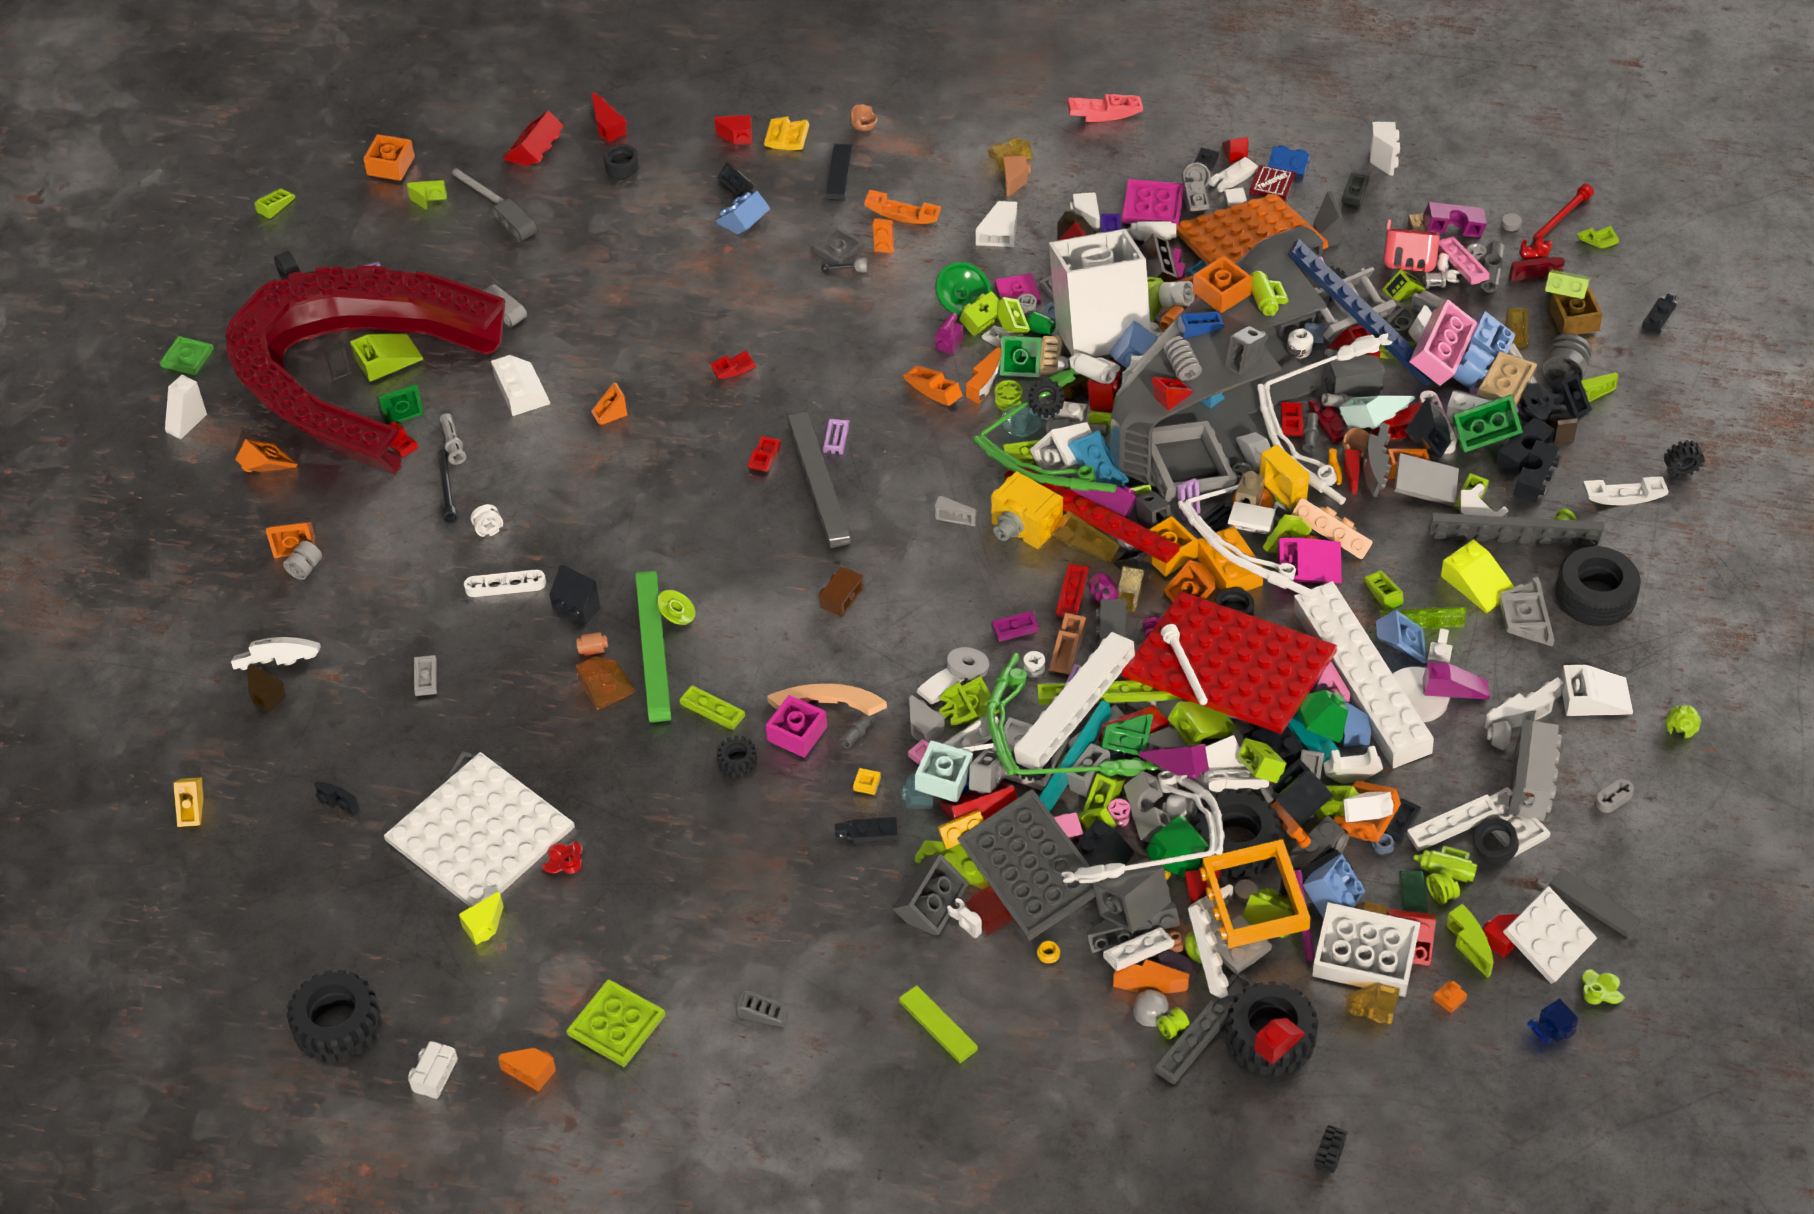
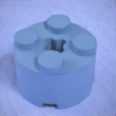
M1469 342L1452 378L1468 389L1474 388L1478 379L1483 380L1488 372L1486 367L1492 363L1494 356Z

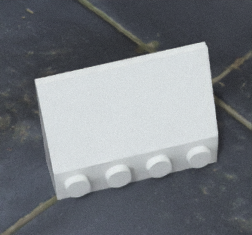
M1328 903L1312 976L1405 997L1420 922Z

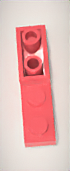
M1105 94L1103 100L1069 97L1067 100L1069 115L1084 116L1085 122L1122 119L1143 110L1140 97L1133 95Z

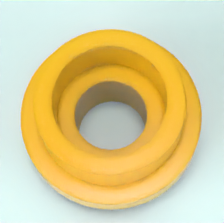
M1045 941L1038 947L1037 956L1044 963H1054L1060 957V948L1053 941Z

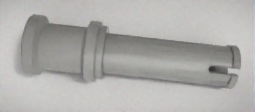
M446 413L440 416V422L446 438L445 449L449 452V462L458 465L466 460V453L462 450L463 443L457 436L453 417L451 414Z
M1050 417L1047 420L1046 432L1048 434L1051 430L1080 423L1072 422L1070 419L1054 420V418ZM1088 423L1092 433L1099 430L1103 437L1108 436L1109 427L1107 424Z

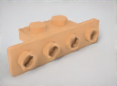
M1304 498L1299 501L1291 515L1300 516L1313 530L1331 541L1341 542L1342 548L1363 559L1373 542L1356 531L1357 528L1354 527L1355 523L1346 517L1343 519L1336 516L1337 512L1328 506L1318 508Z

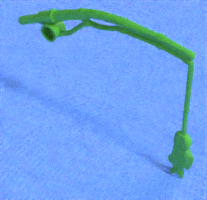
M1070 368V370L1056 372L1049 376L1048 379H1052L1053 383L1057 381L1058 386L1061 385L1063 387L1067 383L1073 382L1076 379L1074 375H1079V373ZM1043 392L1039 395V398L1047 397L1051 393ZM1028 400L983 430L980 436L973 437L974 442L987 455L996 459L1007 469L1013 472L1018 471L1039 483L1071 487L1072 490L1116 492V484L1096 482L1092 466L1085 465L1079 469L1043 470L1038 466L1015 459L997 445H994L985 436L1029 404ZM1021 467L1033 469L1039 472L1040 474L1027 471ZM1072 473L1078 474L1079 478H1065L1051 475Z
M1018 653L1011 655L1006 667L1002 668L996 679V685L991 698L987 702L986 714L988 730L991 734L997 757L1002 762L1009 776H1012L1014 773L1030 775L1100 771L1107 776L1118 774L1131 777L1137 776L1142 771L1145 772V769L1150 771L1158 769L1154 763L1148 760L1145 762L1136 757L1133 759L1105 761L1097 767L1021 770L1011 755L1003 723L1006 714L1004 707L1006 703L1025 688L1027 673L1023 669L1015 668L1020 655ZM1008 685V687L1014 691L1009 696H1007L1003 701H1000V698ZM999 706L1000 721L998 726H996L995 709Z

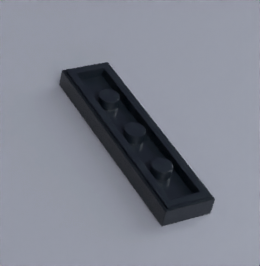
M834 144L826 192L827 199H845L852 156V144Z

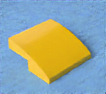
M788 117L771 119L764 144L774 149L801 150L804 147L809 123L807 120L790 122Z

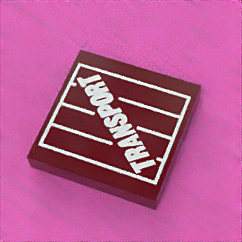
M1259 165L1249 194L1266 197L1268 194H1277L1286 202L1295 180L1296 172Z

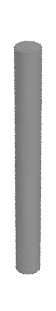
M453 170L452 174L496 204L504 201V199L460 170Z

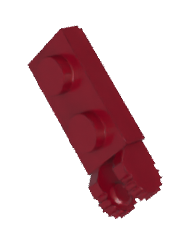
M1544 257L1512 262L1509 278L1511 281L1547 276L1551 270L1563 272L1562 267L1565 264V260L1562 257Z
M1322 397L1319 399L1322 410H1319V406L1314 400L1308 401L1310 411L1319 416L1318 424L1331 443L1343 441L1345 433L1349 429L1332 406H1324Z

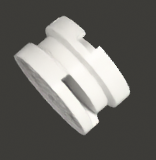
M482 505L471 514V522L477 534L485 537L487 534L490 536L495 535L499 532V528L503 527V520L494 505Z

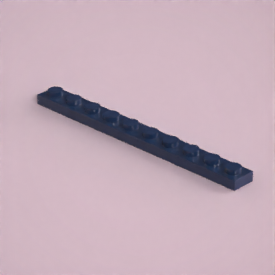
M1300 239L1294 241L1287 255L1371 335H1374V338L1388 334L1387 340L1392 341V343L1383 346L1425 386L1430 384L1432 379L1409 362L1415 349Z

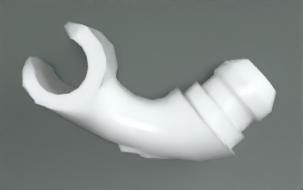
M1441 253L1439 260L1436 262L1438 270L1445 271L1448 281L1459 283L1456 277L1457 274L1461 273L1458 270H1449V255Z

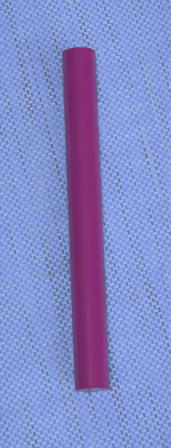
M1295 870L1294 873L1306 904L1304 887L1302 886L1301 870ZM1310 928L1302 931L1307 963L1315 961Z

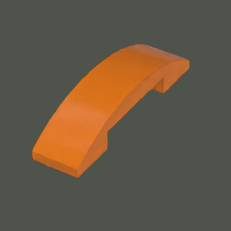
M869 190L864 202L865 206L882 216L913 224L937 222L942 209L941 206L925 202L922 207L889 200L887 199V193Z

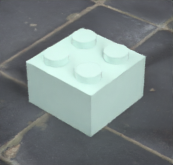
M931 740L915 774V790L957 803L970 775L973 753Z

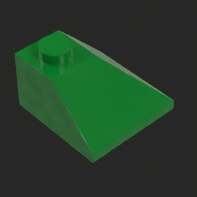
M1002 336L1000 375L1039 377L1042 338Z
M1328 690L1308 694L1297 710L1305 729L1338 743L1342 741L1348 715V708L1344 702V697L1337 692L1332 693Z
M1179 815L1154 834L1145 852L1153 861L1205 852L1209 845L1183 815ZM1202 858L1162 864L1164 870L1185 878V872L1195 871Z

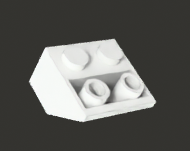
M1373 122L1369 148L1370 163L1388 175H1394V168H1398V156L1396 155L1400 153V142H1397L1399 141V130H1396L1395 122Z

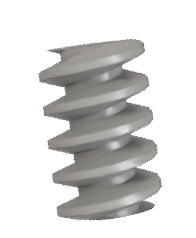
M1176 336L1165 343L1164 352L1179 380H1193L1201 374L1202 367L1196 359L1190 343L1184 340L1183 337Z

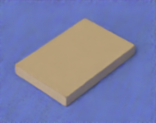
M1499 351L1481 383L1477 395L1495 400L1512 394L1515 406H1517L1536 371L1537 364Z

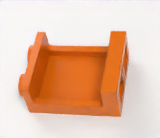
M1356 780L1353 787L1359 794L1365 792H1391L1393 814L1383 818L1346 822L1345 817L1335 816L1333 820L1350 837L1378 843L1401 805L1397 789Z

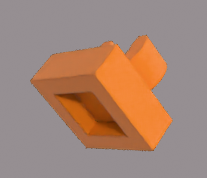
M1450 980L1433 996V1000L1450 1013L1467 999V993L1461 990V986Z

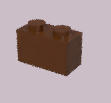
M841 566L837 573H833L830 582L819 593L821 608L843 617L864 589L863 575Z

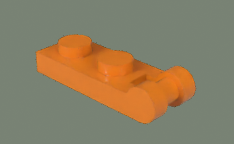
M1277 800L1273 802L1271 808L1278 814L1277 818L1280 820V825L1291 838L1296 839V843L1300 848H1306L1311 843V838Z

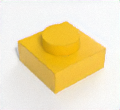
M859 768L853 785L854 791L875 795L881 779V772Z

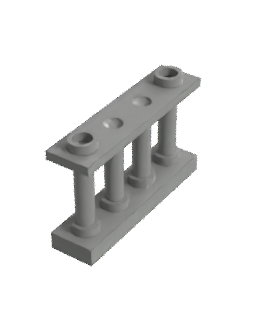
M1373 267L1366 270L1362 268L1354 275L1342 279L1357 294L1358 292L1353 285L1362 282L1375 303L1372 309L1382 318L1390 315L1397 306L1393 299L1387 302L1385 300L1382 301L1370 282L1369 277L1375 270ZM1314 288L1321 298L1329 296L1323 288ZM1334 299L1333 301L1344 319L1338 322V320L1334 319L1328 308L1320 310L1328 323V329L1323 334L1327 341L1338 337L1347 328L1361 325Z

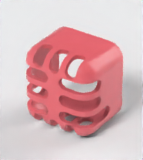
M1388 219L1383 256L1385 265L1391 269L1432 271L1437 262L1440 234L1390 228L1391 219ZM1397 247L1403 248L1401 265H1394ZM1408 258L1413 259V266H1405ZM1420 259L1425 260L1424 268L1417 267Z

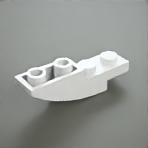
M275 637L251 642L249 652L235 655L231 663L233 669L241 668V670L248 669L250 664L257 662L265 664L271 662L275 657L277 665L284 663L286 666L295 663L296 659L299 658L310 659L315 657L321 646L320 643L301 638Z
M1557 677L1551 682H1546L1535 693L1531 692L1526 698L1520 693L1513 698L1509 697L1501 706L1492 708L1487 713L1485 728L1492 727L1493 723L1504 720L1511 724V728L1521 726L1523 719L1532 720L1533 722L1551 713L1554 700L1561 696L1564 682Z

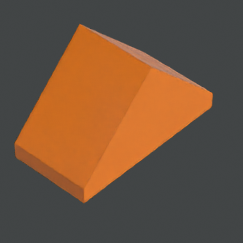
M615 382L591 411L600 425L627 416L625 397Z

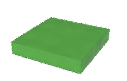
M178 336L160 361V365L163 368L196 375L214 350L213 344Z

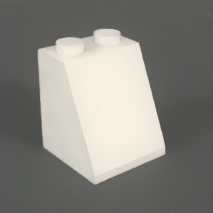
M1087 422L1054 429L1035 444L1030 451L1038 467L1043 470L1079 469L1080 465L1068 444L1091 434L1092 431Z
M1234 735L1206 746L1210 772L1247 769L1236 758L1240 747ZM1207 771L1200 773L1201 777L1193 778L1201 787L1208 790L1214 798H1216V794L1222 792L1228 794V791H1234L1228 788H1224L1221 792L1209 790L1203 780ZM1239 788L1235 790L1236 793H1242V791H1246L1248 793L1252 792L1250 788Z

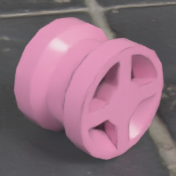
M1123 799L1112 800L1109 803L1108 812L1115 821L1116 827L1126 826L1130 821L1129 803Z

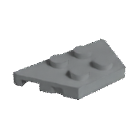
M1539 577L1533 578L1531 583L1526 585L1520 584L1513 590L1501 593L1499 602L1506 631L1526 639L1553 646L1555 640Z

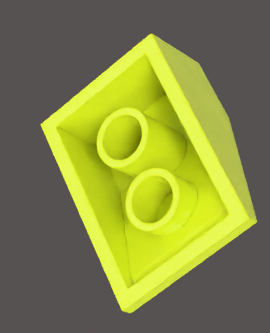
M1474 539L1443 560L1441 577L1486 614L1500 604L1499 597L1501 593L1515 588L1489 551Z

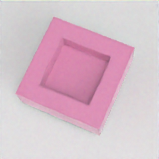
M922 739L908 751V757L920 765L929 743Z

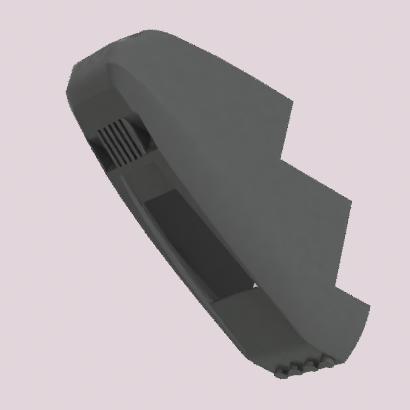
M1298 226L1269 236L1257 243L1235 263L1249 275L1255 271H1262L1267 275L1269 281H1280L1289 301L1286 304H1278L1279 309L1274 316H1266L1259 310L1251 292L1250 296L1220 314L1225 324L1223 329L1190 338H1183L1190 343V347L1193 349V353L1202 367V372L1193 380L1183 381L1193 392L1169 411L1155 399L1152 379L1153 377L1178 379L1164 352V345L1173 337H1182L1178 329L1179 316L1145 352L1122 384L1113 402L1110 456L1123 474L1156 486L1151 476L1153 428L1208 421L1211 428L1214 429L1216 438L1221 443L1224 455L1229 459L1231 468L1236 463H1246L1236 438L1254 432L1263 436L1249 416V414L1260 411L1257 385H1264L1269 380L1303 368L1296 357L1288 353L1287 345L1282 338L1288 337L1294 330L1305 329V323H1315L1316 312L1327 308L1325 302L1307 280V273L1287 255L1293 242L1300 239L1318 257H1321L1323 240L1314 231L1304 226ZM1197 297L1181 314L1215 312L1216 310L1200 297ZM1250 326L1258 331L1265 332L1268 340L1264 344L1261 359L1241 377L1225 368L1231 335ZM1304 371L1271 384L1269 389L1271 402L1275 406L1318 391V387L1307 372ZM1219 393L1224 395V399L1211 409L1200 402ZM1202 438L1155 444L1173 483L1218 472Z

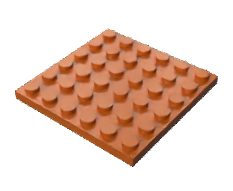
M1268 194L1266 197L1252 199L1249 202L1236 204L1224 210H1217L1208 215H1200L1195 219L1184 220L1179 225H1176V234L1207 265L1222 256L1236 263L1261 240L1298 226H1304L1314 231L1323 240V249L1328 248V241L1277 194Z

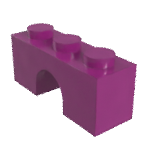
M1428 202L1423 214L1425 228L1429 232L1445 233L1448 224H1453L1461 229L1463 236L1481 238L1487 225L1483 208Z

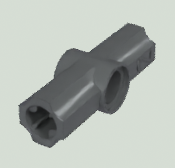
M1493 240V242L1487 245L1484 268L1489 272V280L1482 281L1481 288L1488 293L1498 290L1504 245L1500 241Z

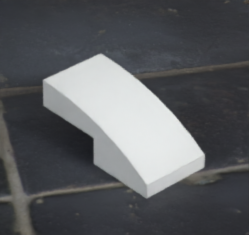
M946 668L923 683L917 689V693L930 704L941 701L939 698L945 689L958 682L962 686L965 678L959 679Z

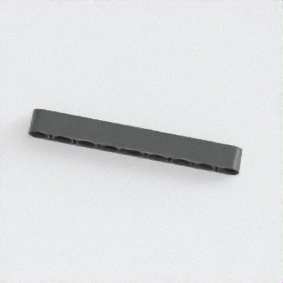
M806 410L788 414L789 429L829 548L849 545L851 542L848 528L808 412Z

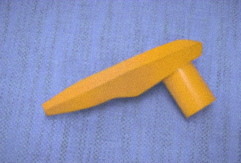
M1330 449L1327 463L1333 467L1337 475V485H1340L1342 470L1337 460V450Z

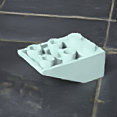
M1415 396L1355 397L1339 408L1348 429L1356 427L1361 429L1371 427V429L1380 427L1384 420L1393 418L1397 411L1407 408L1409 403L1415 399Z

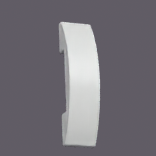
M1663 476L1644 477L1641 483L1605 485L1604 480L1583 481L1588 499L1607 505H1630L1648 502L1668 495L1669 492Z

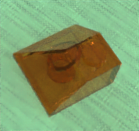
M593 657L575 665L578 681L597 710L636 692V689L617 661Z

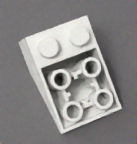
M1563 665L1560 680L1564 682L1562 695L1566 716L1633 714L1625 677L1588 665Z

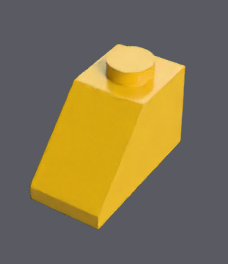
M202 777L177 780L174 782L177 827L201 825L204 800Z

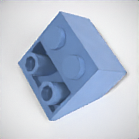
M758 191L751 194L747 192L743 196L734 199L729 208L726 207L720 211V217L715 221L728 230L739 234L751 227L771 208Z
M1484 311L1475 319L1478 324L1469 342L1494 356L1495 360L1499 351L1508 353L1516 334Z
M1342 854L1312 872L1302 885L1323 919L1328 903L1354 908L1365 893L1362 883L1357 879L1350 864Z

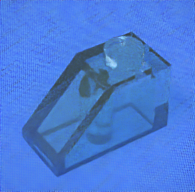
M916 771L907 777L906 786H902V799H906V808L933 809L934 796L915 790Z

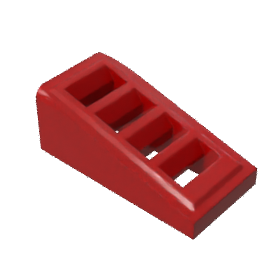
M1345 450L1343 465L1351 493L1356 495L1361 452Z

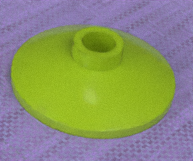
M665 590L659 594L657 606L666 619L678 625H687L694 620L695 608L685 595L674 590Z

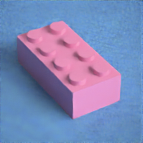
M1447 299L1433 310L1409 362L1438 385H1442L1455 374L1478 323Z

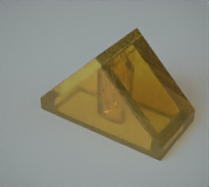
M1528 307L1507 308L1504 326L1516 334L1512 343L1516 347H1529Z

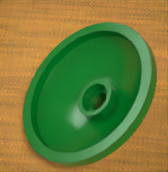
M955 262L947 265L939 273L935 283V291L941 305L948 312L955 313L960 317L962 314L961 310L970 303L972 305L975 303L980 295H987L991 292V286L987 277L979 268L969 263Z

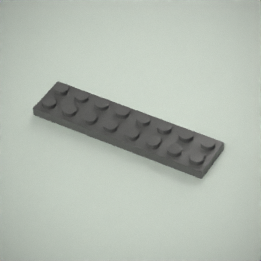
M1433 513L1429 526V536H1434L1435 539L1439 540L1446 539V537H1455L1459 541L1476 538L1480 542L1497 539L1500 543L1518 540L1521 544L1539 541L1542 545L1559 542L1562 546H1572L1573 543L1582 544L1583 547L1598 545L1604 531V522Z

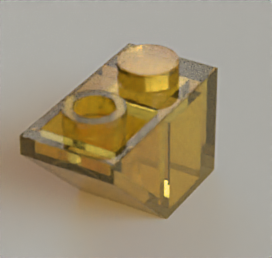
M1376 982L1349 994L1345 1011L1355 1016L1374 1019L1379 1023L1391 1024L1398 1003L1400 988Z

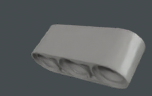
M492 284L483 290L505 298L503 323L507 326L513 327L527 317L524 307L497 285Z

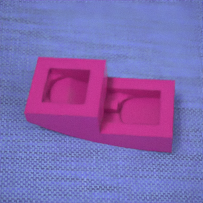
M1174 248L1173 261L1178 277L1176 281L1185 278V264L1181 263L1182 249Z

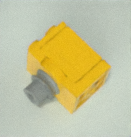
M1018 471L1011 477H1008L999 489L994 490L991 495L992 523L996 525L993 528V533L1001 541H1007L1010 537L1023 538L1024 542L1039 549L1063 525V497Z

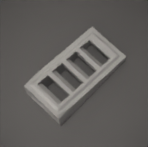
M938 496L935 504L936 520L976 526L975 509L947 497Z

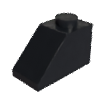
M1578 373L1564 374L1549 382L1553 394H1563L1564 400L1559 402V404L1566 405L1567 412L1572 417L1577 418L1592 410Z

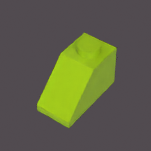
M1097 773L1083 812L1101 807H1106L1108 810L1109 803L1119 798L1125 780L1115 775L1107 776L1103 773Z

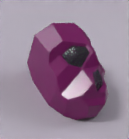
M1104 572L1096 573L1089 579V589L1099 603H1101V599H1118L1119 590L1117 585Z

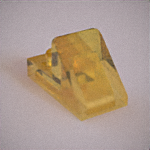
M1123 566L1118 599L1126 600V610L1134 612L1137 610L1143 589H1141L1145 572L1143 569Z

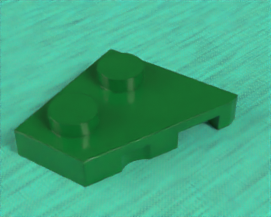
M1146 714L1105 725L1100 747L1140 756L1139 752L1147 748L1153 715Z

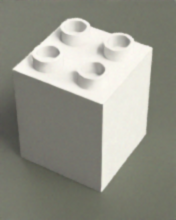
M1126 229L1049 242L1056 329L1072 357L1076 353L1087 354L1093 358L1110 354L1109 351L1133 321L1151 332L1146 259Z

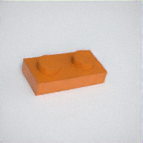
M874 218V251L893 253V220Z

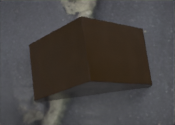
M1563 417L1546 420V424L1555 429L1553 436L1554 444L1574 442L1578 418Z

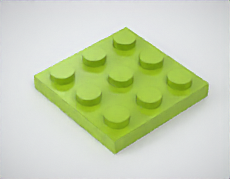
M608 979L567 1029V1035L625 1067L666 1016L664 1009Z

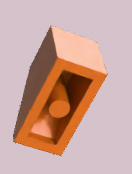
M536 1048L503 1053L498 1057L501 1070L538 1092L556 1071L552 1055L546 1051L541 1052Z

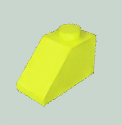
M499 892L492 894L459 914L463 929L475 945L482 941H487L496 934L504 907Z

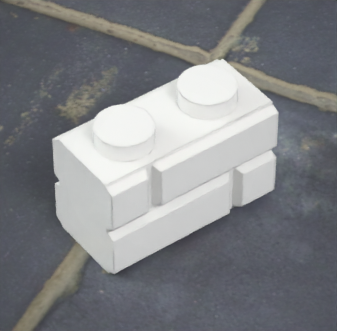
M430 1041L426 1049H421L418 1057L419 1063L416 1068L411 1069L408 1076L413 1092L421 1095L425 1094L435 1099L439 1098L458 1060L453 1047Z

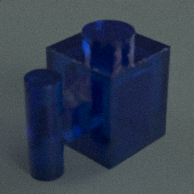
M1559 998L1541 1010L1538 1022L1533 1018L1527 1025L1547 1046L1552 1043L1553 1039L1559 1042L1564 1038L1569 1039L1577 1031L1576 1027L1579 1018Z

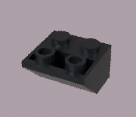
M1426 398L1405 432L1420 449H1426L1428 454L1441 459L1451 443L1447 419L1433 402Z
M1300 758L1283 772L1277 783L1272 782L1266 788L1300 826L1334 796Z

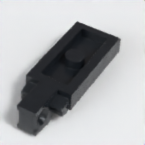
M726 162L717 178L738 197L743 196L747 192L750 194L755 192L753 190L754 184L731 163Z
M1670 289L1666 297L1661 296L1644 319L1642 323L1643 328L1661 334L1676 311L1678 291Z
M896 817L857 819L835 824L836 839L847 838V840H851L853 843L897 841Z

